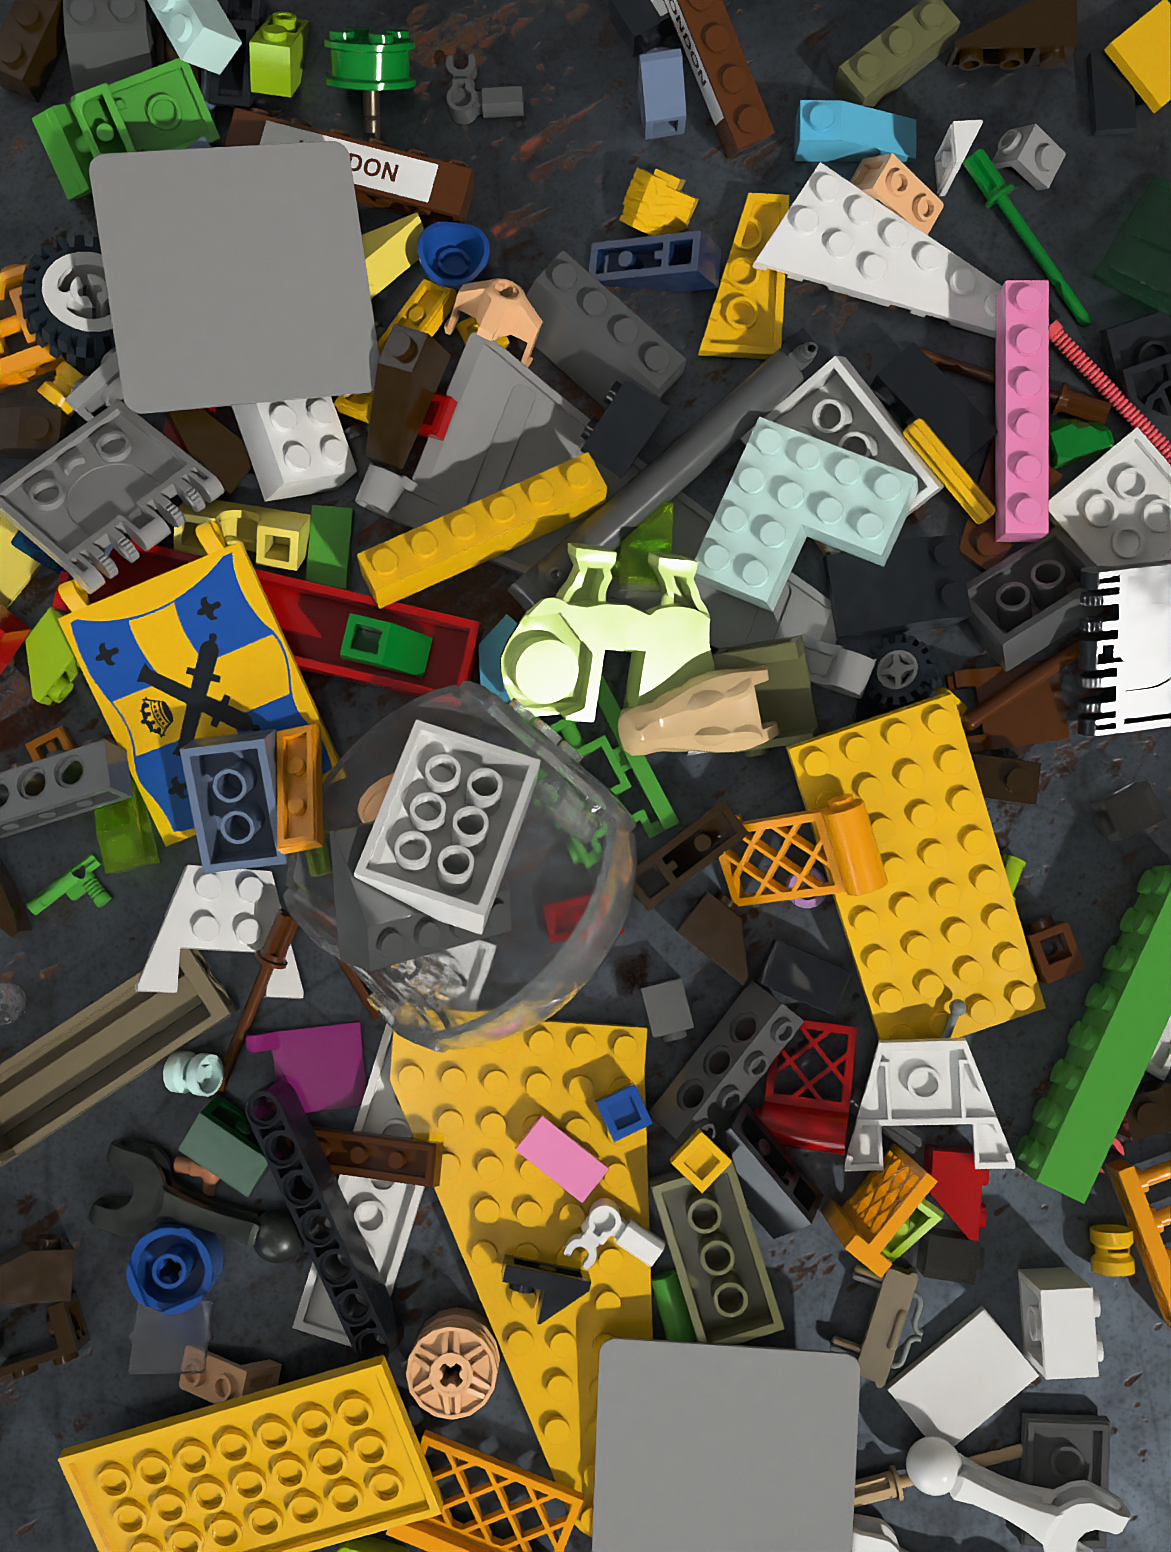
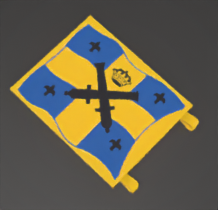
M216 521L205 522L198 525L195 529L196 535L208 555L91 605L87 591L74 579L58 586L61 598L72 613L57 619L117 745L127 750L131 775L166 847L196 835L180 755V749L194 739L268 729L280 731L315 723L321 728L322 785L346 775L242 541L226 547L223 533Z

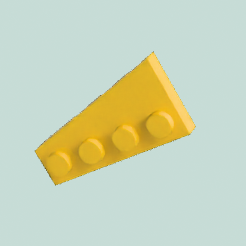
M748 193L698 353L699 356L768 359L781 347L785 273L768 268L766 271L752 266L788 212L789 195Z

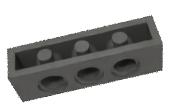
M94 738L85 741L83 746L69 751H52L44 759L32 763L20 762L9 767L10 770L0 773V838L133 797L127 750L109 742L107 739Z
M751 980L648 1113L682 1144L698 1128L713 1141L722 1126L737 1107L741 1105L743 1099L761 1076L766 1073L771 1063L793 1038L804 1021Z

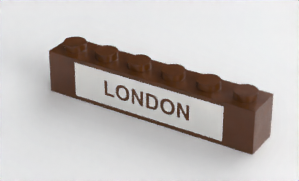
M663 0L727 159L766 141L775 131L723 0Z
M239 108L234 110L224 147L336 141L344 145L349 152L357 204L406 217L417 212L421 221L433 224L436 222L465 224L475 189L473 169L468 168L465 163L459 160L446 159L444 162L429 158L426 153L417 149L409 148L406 151L390 148L388 144L378 139L369 138L363 141L351 138L349 134L339 129L329 128L327 131L312 128L310 124L297 118H290L288 121L277 119L268 112L258 108H250L249 111Z

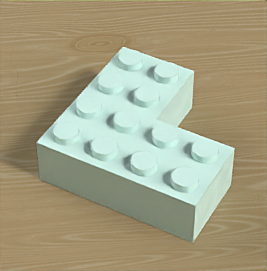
M759 417L697 553L695 561L698 562L694 577L700 583L773 612L806 537L884 567L918 493L917 476Z

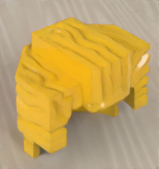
M637 167L633 175L634 178L630 183L631 186H629L622 204L625 206L622 211L623 215L620 216L619 220L651 236L686 231L690 222L689 219L692 217L699 201L698 198L682 191L686 180L662 169H655L654 173Z

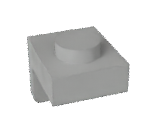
M1037 124L1010 129L1006 132L998 143V150L992 163L997 169L1012 166L1038 191L1049 188L1066 153Z

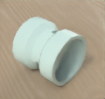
M178 1050L173 1052L165 1063L163 1081L166 1088L171 1092L183 1094L191 1092L194 1095L209 1097L214 1095L222 1084L224 1075L223 1064L217 1055L207 1053L196 1055L193 1052Z

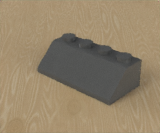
M564 250L535 279L526 294V298L543 321L534 348L604 411H606L608 405L603 400L616 380L623 384L626 378L631 377L662 398L684 374L686 358Z

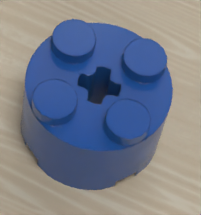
M160 1223L138 1241L131 1254L130 1261H128L126 1277L132 1295L143 1306H149L161 1311V1314L175 1315L193 1308L213 1288L223 1272L224 1257L221 1243L215 1233L201 1228L175 1223ZM170 1261L179 1262L182 1269L179 1266L172 1268Z

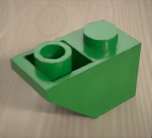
M349 613L340 656L342 660L424 678L433 637L390 622Z

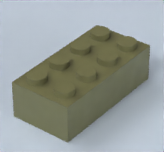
M733 1161L703 1193L678 1169L650 1177L651 1190L698 1342L735 1345L785 1329Z

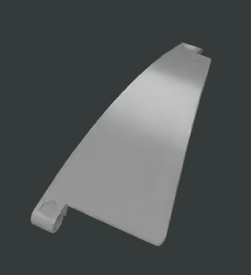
M473 332L467 340L446 396H451L458 403L444 441L428 438L412 480L404 475L398 476L391 471L370 463L355 502L368 510L415 529L584 454L580 450L586 441L580 438L590 419L494 340L489 341L477 335V332ZM637 457L627 474L620 478L592 459L607 485L606 501L647 466L646 463ZM682 491L678 493L614 550L617 552L616 561L610 569L612 580L607 588L606 601L626 603L644 611L660 605V585L655 572L648 563L649 552L684 555L695 560L714 515ZM592 514L488 561L524 575ZM791 572L773 612L700 583L694 577L700 599L706 606L710 616V648L718 651L724 647L803 635L811 684L850 697L862 698L877 659H870L857 652L846 650L841 645H835L837 638L830 600L811 585Z

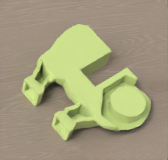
M568 543V554L574 566L566 582L559 589L556 597L541 599L524 614L508 638L500 656L503 685L509 699L521 714L529 716L560 714L565 720L594 722L605 650L632 652L623 709L651 703L657 696L669 691V689L683 686L690 678L715 670L709 643L710 616L706 606L700 599L694 581L698 562L684 555L649 552L648 563L659 581L661 603L644 611L626 603L606 601L607 588L612 580L610 569L616 561L617 552L604 546Z

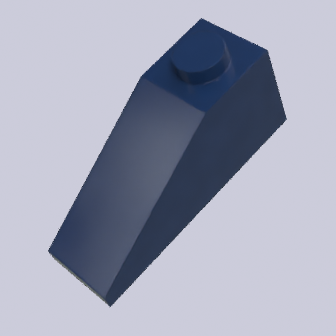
M702 230L591 243L589 273L602 285L609 287L676 292L716 289L719 286L722 248Z

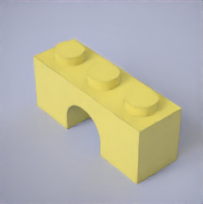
M204 500L206 506L198 513L189 508L184 502L178 507L184 515L183 517L186 522L178 528L174 527V550L200 556L208 555L200 543L195 529L198 525L205 522L216 521L223 533L226 547L242 541L245 550L256 553L257 565L297 571L308 554L311 516L309 514L214 500L211 503Z

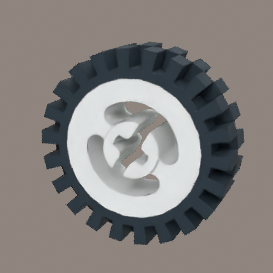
M84 235L74 237V247H70L66 237L57 239V251L48 243L41 248V257L37 254L32 256L30 268L26 267L23 273L22 312L24 319H26L29 333H36V343L41 348L50 344V355L57 359L62 352L67 353V363L76 366L78 357L86 358L85 368H95V359H103L107 352L115 348L111 314L108 315L110 307L99 237L93 236V247L85 246ZM83 285H87L86 296H82ZM92 308H96V319H92Z

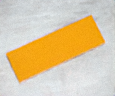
M315 723L276 731L277 850L282 854L323 847L321 728Z

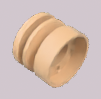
M455 1307L439 1311L424 1323L415 1339L406 1371L409 1391L422 1409L435 1417L454 1420L470 1416L486 1404L495 1389L501 1349L489 1320L474 1310ZM457 1363L461 1366L460 1372L454 1370L449 1374L445 1371L446 1365L452 1367Z

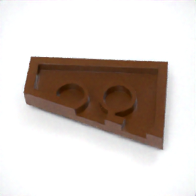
M995 436L989 442V450L978 477L979 488L994 506ZM1049 466V495L1063 477L1062 474ZM967 513L959 538L961 557L983 573L1001 562L1015 542H995V513L981 524L975 523Z

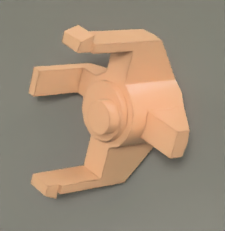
M501 278L463 284L457 294L451 317L448 318L444 325L445 333L451 336L456 327L460 311L476 318L479 325L477 335L489 341L497 340L502 336L512 335L527 342L521 363L528 368L534 359L530 356L543 321L526 298L522 287L513 281Z

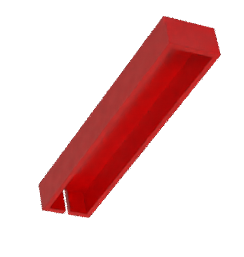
M129 539L139 552L140 557L131 563L123 558L113 547L109 557L115 562L119 573L111 579L101 573L105 584L92 594L88 593L90 605L203 556L156 545L150 550L144 551L133 540ZM254 569L299 670L465 709L478 656L479 644L481 643L484 631L481 622L398 602L379 609L372 596ZM61 571L52 607L65 614H69L72 611L61 598L58 586L74 578L70 573ZM349 613L390 622L433 637L424 678L342 660L340 651Z

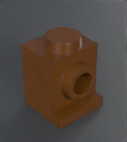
M1047 916L1027 924L1030 931L1024 933L1038 982L1049 984L1087 969L1068 921L1058 920L1054 922L1052 916ZM1049 939L1053 944V949L1051 953L1045 955L1041 944L1044 940Z

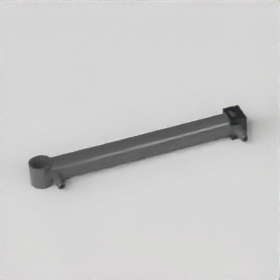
M802 328L507 589L508 592L526 612L541 599L556 597L574 566L568 554V543L604 546L614 551L756 425L759 417L764 418L830 359L805 329Z

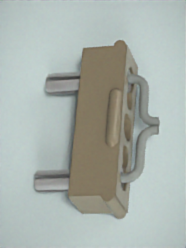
M892 1264L882 1278H880L870 1269L857 1265L854 1268L853 1279L878 1288L861 1345L834 1336L832 1343H830V1350L853 1355L860 1365V1377L875 1382L876 1387L882 1388L886 1384L890 1368H900L905 1363L911 1343L914 1341L921 1342L924 1330L918 1327V1320L923 1307V1299L915 1291L919 1277L915 1267L906 1269ZM914 1297L917 1305L912 1317L911 1326L918 1335H911L906 1339L899 1360L893 1362Z

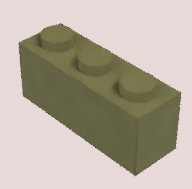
M943 0L921 1L840 65L832 90L842 101L873 108L948 49L961 22Z

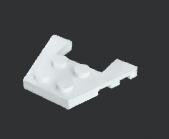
M185 866L164 915L165 918L149 951V957L144 969L136 982L135 991L176 993L178 988L180 949L256 953L257 950H261L278 909H281L272 871L238 869L204 874L202 866ZM291 944L285 957L288 962L286 968L273 970L263 997L303 998L304 991Z
M965 1037L878 1041L846 1154L845 1171H884L882 1126L972 1124L975 1169H1015V1161Z

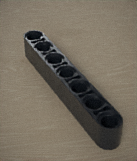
M271 1081L248 1097L245 1102L246 1117L356 1356L360 1361L384 1355L387 1361L404 1338L403 1323L296 1091L286 1081ZM266 1096L275 1102L276 1111H273L267 1105ZM284 1136L292 1140L295 1150L290 1149L286 1145ZM302 1175L309 1178V1180L312 1182L313 1189L307 1187L302 1180ZM319 1215H323L329 1220L331 1228L322 1223ZM337 1254L344 1256L349 1266L342 1264ZM355 1294L364 1297L367 1305L360 1303ZM373 1333L380 1335L385 1344L377 1341Z

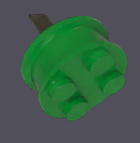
M346 27V30H330L329 37L324 38V46L330 48L331 74L325 76V83L332 87L363 90L364 132L369 133V138L380 140V119L378 118L380 115L379 91L407 89L416 86V78L410 76L409 50L416 48L415 40L409 39V30L386 29L384 33H371V28Z

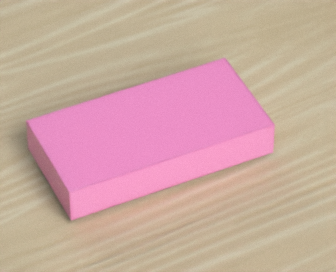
M543 1114L538 1117L515 1146L517 1152L581 1203L584 1202L609 1170L606 1164Z

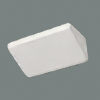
M983 120L953 121L934 158L937 194L939 196L946 195L983 124Z

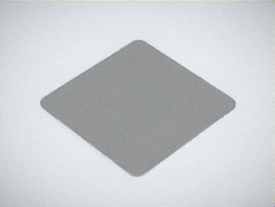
M336 141L108 153L100 154L91 161L89 174L124 403L131 411L146 414L362 394L374 391L377 363L380 356L350 155L344 145Z
M624 1337L607 1339L601 1345L599 1351L592 1552H852L860 1392V1365L857 1359L849 1353Z

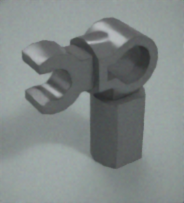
M474 54L468 55L469 64L465 69L455 68L453 55L447 56L446 69L450 82L446 99L450 117L454 122L463 125L470 124L478 115H483L484 118L524 116L522 85L482 87V91H476L474 80L477 76V64Z

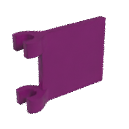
M360 1021L250 1033L246 1036L247 1053L273 1051L275 1079L286 1081L292 1085L305 1113L361 1106L367 1084ZM267 1098V1105L270 1109L276 1111L275 1102L271 1098Z

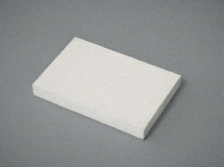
M981 1305L885 1386L925 1437H940L955 1446L1039 1377V1375Z

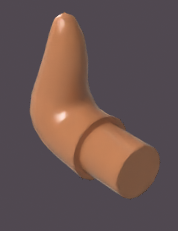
M176 1157L174 1161L175 1174H190L191 1177H201L203 1193L214 1196L219 1177L203 1166L195 1164L189 1157Z

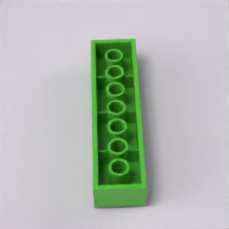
M1171 865L1152 866L1151 870H1146L1140 878L1137 886V892L1140 893L1134 907H1130L1122 917L1120 922L1122 934L1116 946L1112 945L1104 956L1102 967L1105 968L1099 983H1094L1089 989L1085 999V1005L1088 1006L1082 1020L1077 1021L1071 1028L1067 1042L1070 1044L1064 1059H1059L1054 1065L1050 1075V1081L1053 1082L1046 1098L1042 1097L1037 1102L1032 1115L1033 1120H1035L1028 1136L1024 1135L1021 1138L1015 1151V1158H1017L1015 1166L1037 1182L1085 1204L1171 1016Z

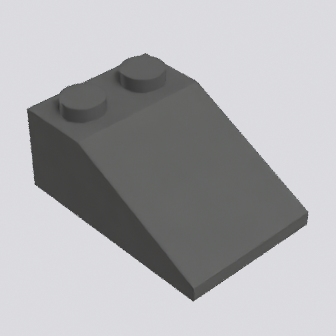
M63 0L64 33L74 94L103 83L109 85L157 66L155 18L157 17L147 0Z

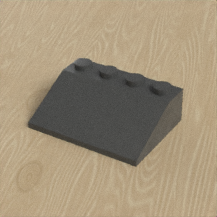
M375 821L330 830L340 961L371 972L512 931L510 890L505 875H503L481 935L441 922L354 877L355 869Z

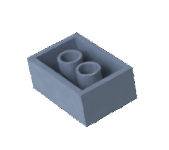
M276 729L198 738L182 747L180 755L204 874L287 864L296 852L282 854L277 850Z

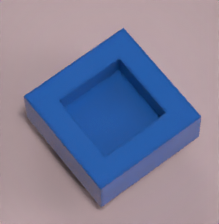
M634 1082L595 1100L614 1142L653 1124Z

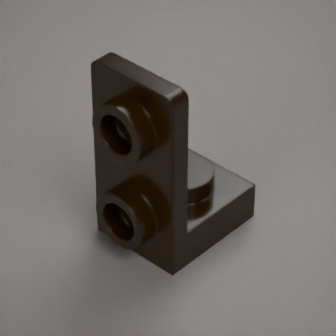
M76 1291L71 1293V1301L53 1302L47 1307V1328L50 1335L56 1337L57 1342L6 1359L0 1364V1377L12 1373L13 1379H18L36 1372L39 1369L38 1364L52 1360L54 1366L79 1357L78 1351L91 1339Z

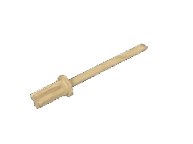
M1017 1444L967 1458L982 1467H987L1003 1461L1021 1458L1022 1445ZM890 1465L888 1466V1471L855 1480L854 1507L895 1497L898 1501L904 1500L902 1488L910 1487L914 1484L911 1482L908 1473L898 1475L895 1466Z

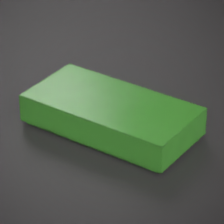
M312 505L305 581L348 591L355 516L353 508Z

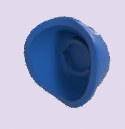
M436 222L422 232L418 241L419 261L427 276L436 284L455 290H460L463 284L475 282L485 269L490 256V245L486 235L482 230L473 225L455 222Z

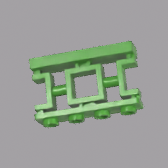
M601 675L597 706L619 747L612 749L605 735L585 744L576 726L581 721L562 719L545 728L539 716L526 715L513 721L517 730L510 733L521 754L529 752L533 758L541 760L536 784L540 792L549 789L555 801V804L549 806V809L560 829L568 826L575 839L568 843L571 852L579 866L587 862L590 869L612 859L603 839L640 821L647 837L650 839L680 823L645 755L632 756L624 751L617 728L621 710L603 675ZM533 727L536 728L542 741L561 732L571 753L553 761L560 775L555 780L552 779L527 731ZM602 748L620 784L583 802L565 766ZM630 769L657 819L653 823L650 822L644 809L624 818L614 799L616 795L632 787L625 774ZM571 800L575 803L580 814L599 805L610 825L606 829L592 835L599 850L594 854H591L565 804Z

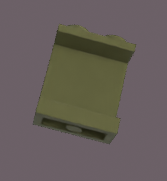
M803 635L724 647L713 655L716 670L745 669L760 665H766L768 668L769 680L754 685L761 723L777 722L780 734L750 749L732 753L744 752L746 757H755L769 753V748L785 746L786 749L787 746L818 736L820 728Z

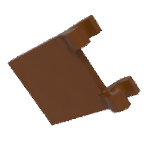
M1047 659L1023 662L1007 672L1001 666L953 671L952 674L945 675L946 688L954 691L972 687L976 707H978ZM1059 672L981 724L980 735L967 736L966 740L970 753L974 754L1070 739Z

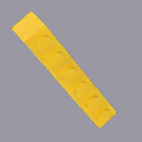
M589 452L584 453L358 553L357 558L361 574L378 608L381 609L594 513L606 501L607 485Z

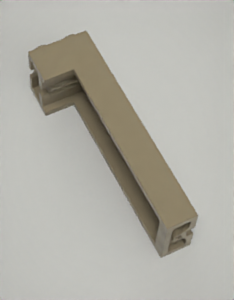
M180 949L178 988L176 993L135 991V985L139 975L142 973L141 971L0 1064V1168L239 1010L222 982L219 983L212 973V967L201 950Z

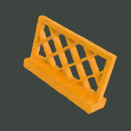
M895 1143L883 1155L884 1171H870L842 1207L830 1198L820 1210L843 1247L880 1278L892 1265L882 1250L938 1182Z
M425 1430L420 1443L424 1456L429 1446L444 1452L451 1464L437 1471H431L443 1501L441 1515L387 1529L386 1535L427 1552H533L528 1541L548 1534L554 1547L553 1552L564 1551L583 1503L584 1493ZM475 1465L485 1469L490 1481L471 1488L463 1470ZM455 1474L463 1492L444 1499L436 1481ZM513 1482L525 1485L530 1497L511 1505L503 1486ZM495 1490L503 1508L484 1515L476 1497ZM554 1498L571 1504L567 1515L552 1521L543 1505L544 1502ZM468 1501L476 1519L466 1523L454 1520L449 1508ZM535 1506L543 1524L523 1531L516 1513ZM507 1517L515 1535L504 1540L493 1536L488 1524ZM562 1528L558 1537L555 1530Z

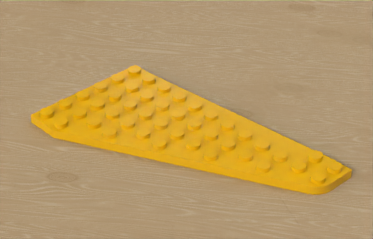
M395 1010L390 1082L413 1138L443 1142L440 1185L434 1187L555 1482L585 1494L574 1524L584 1534L592 1537L599 1351L601 1345L612 1337L653 1339L651 1267L614 1242V1236H610L603 1245L599 1244L596 1247V1261L587 1270L582 1267V1261L588 1254L584 1247L575 1248L569 1257L564 1255V1248L571 1236L582 1232L580 1226L589 1215L591 1205L601 1198L613 1200L620 1209L621 1217L624 1219L631 1217L650 1231L646 1127L614 1142L595 1102L596 1099L634 1082L646 1107L645 1057L647 1027ZM541 1114L546 1116L609 1168L583 1203L515 1150V1146ZM508 1254L588 1271L591 1279L590 1291L545 1322L537 1324L536 1309L540 1290L534 1289V1292L531 1294L520 1293L508 1287L509 1283L502 1282L501 1270L504 1256ZM564 1502L567 1511H569L571 1504Z

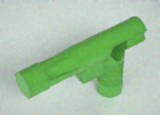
M90 852L26 902L27 908L34 915H38L65 893L71 900L76 901L87 892L98 908L103 907L112 898L105 891V888H102V884L97 881L98 879L93 874V871L102 865V861L94 852ZM85 866V877L81 878L77 875V871Z

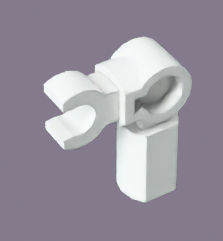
M601 1198L591 1205L589 1215L580 1226L582 1232L574 1234L567 1240L564 1255L569 1257L575 1248L584 1247L588 1254L582 1261V1267L587 1270L596 1261V1247L599 1244L603 1245L610 1236H614V1242L651 1267L663 1252L666 1242L631 1217L627 1219L621 1217L620 1209L613 1200Z

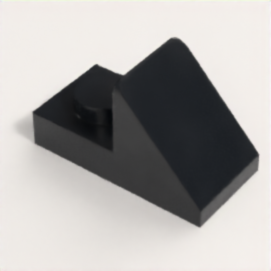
M508 1254L504 1256L501 1270L502 1282L509 1283L508 1287L520 1293L531 1294L534 1292V1289L540 1290L536 1309L537 1324L545 1322L590 1291L591 1279L588 1271Z

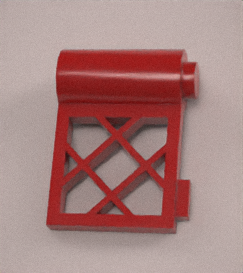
M803 1020L804 1022L799 1029L810 1043L792 1057L787 1054L784 1048L782 1049L781 1053L787 1061L778 1067V1054L769 1066L763 1108H755L754 1113L781 1146L845 1155L858 1027ZM807 1030L823 1033L813 1039ZM831 1033L849 1035L847 1053L832 1063L818 1043ZM814 1047L829 1067L811 1081H808L794 1062ZM846 1060L843 1077L836 1067ZM791 1065L806 1085L793 1095L775 1093L777 1075ZM833 1071L843 1083L841 1102L823 1100L813 1085ZM809 1089L816 1099L799 1096Z

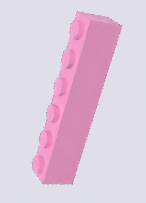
M1006 280L996 295L995 429L998 433L995 435V542H1038L1049 533V280Z

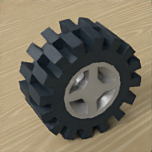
M900 634L895 635L894 643H891L889 638L886 637L881 640L884 645L882 649L879 650L876 645L870 649L874 655L870 659L877 660L865 690L881 710L887 713L889 710L893 711L937 696L934 688L941 689L942 681L939 676L942 675V670L934 654L923 641L919 643L917 638L909 635L906 641L903 635ZM907 673L910 674V675L907 677V679H905L904 682H903V678L906 676V674H907Z

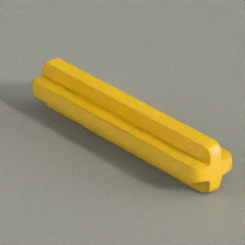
M918 418L902 432L905 439L973 521L977 524L987 521L996 512V507L923 419Z

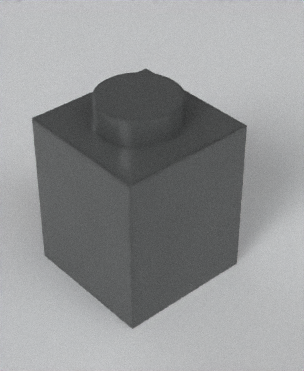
M680 975L640 985L653 1038L661 1036L663 1042H670L686 1037V1030L694 1028Z

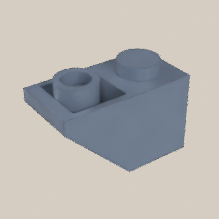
M666 47L651 49L646 54L639 55L637 95L645 140L685 133L687 114L681 48L670 50Z

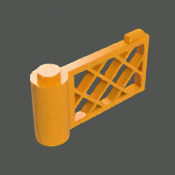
M848 793L829 799L827 801L828 807L748 821H742L741 814L735 815L749 832L742 839L749 845L743 857L731 849L719 857L732 901L739 907L846 892L847 895L857 896L877 891L887 885L888 879L864 800L854 799L853 794ZM816 822L820 835V840L816 846L797 834L802 823ZM765 829H772L786 838L779 852L760 839ZM791 843L811 855L804 869L785 856ZM754 849H757L773 860L767 874L749 862ZM816 859L830 868L833 882L824 883L809 873ZM779 865L798 878L794 887L786 888L772 878ZM743 871L761 883L757 892L744 894L739 878Z

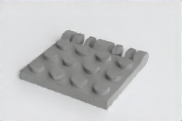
M118 400L1 483L0 513L70 573L85 591L92 594L105 584L101 573L110 579L119 573L115 562L102 551L104 548L112 544L123 558L132 563L140 555L132 542L123 535L124 533H127L141 549L148 551L171 534L170 528L163 518L175 528L180 527L186 522L181 510L170 501L172 497L178 494L184 504L198 513L206 506L204 500L209 503L213 502L224 493V488L217 477L141 416L131 411L121 400ZM156 509L159 511L162 517L155 512Z

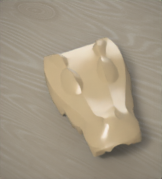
M760 665L745 669H722L705 672L697 677L690 678L681 687L669 689V691L657 696L651 703L622 709L617 728L624 751L632 756L647 755L661 751L724 753L747 750L773 739L780 734L778 724L775 721L761 723L754 685L769 680L767 666Z

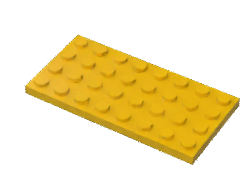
M945 692L787 746L786 749L806 811L828 807L827 801L829 799L848 793L853 794L854 799H863L888 883L883 888L868 894L851 896L843 892L833 894V898L878 1040L941 1038L951 1014L949 1005L954 999L963 1000L967 1008L966 1012L958 1017L950 1038H959L1045 1009V1003L953 693ZM813 821L810 822L816 844H818L820 835L816 822ZM823 864L828 882H833L830 868Z
M384 1355L67 1447L62 1450L58 1457L59 1464L99 1552H309L441 1515L443 1508L442 1498Z

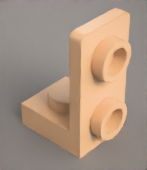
M893 153L863 158L850 180V183L875 200L881 201L888 209L926 235L930 232L944 206L943 202Z
M196 1345L188 1346L185 1351L179 1387L213 1404H217L278 1386L282 1364L268 1359L239 1365Z

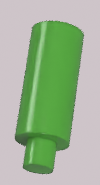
M676 1269L660 1272L652 1276L651 1285L667 1340L695 1341L697 1336Z

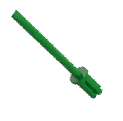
M981 148L963 161V165L987 199L986 207L990 208L996 203L999 205L1050 282L1056 287L1057 292L1082 327L1088 326L1092 321L1089 314L1070 286L1064 281L1055 264L1007 196L1014 190V185H1008L985 151Z

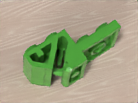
M180 58L109 85L103 83L77 93L71 97L70 103L52 106L31 118L70 202L92 194L89 166L91 161L100 154L185 149L203 136L210 145L221 141L190 64L182 61Z

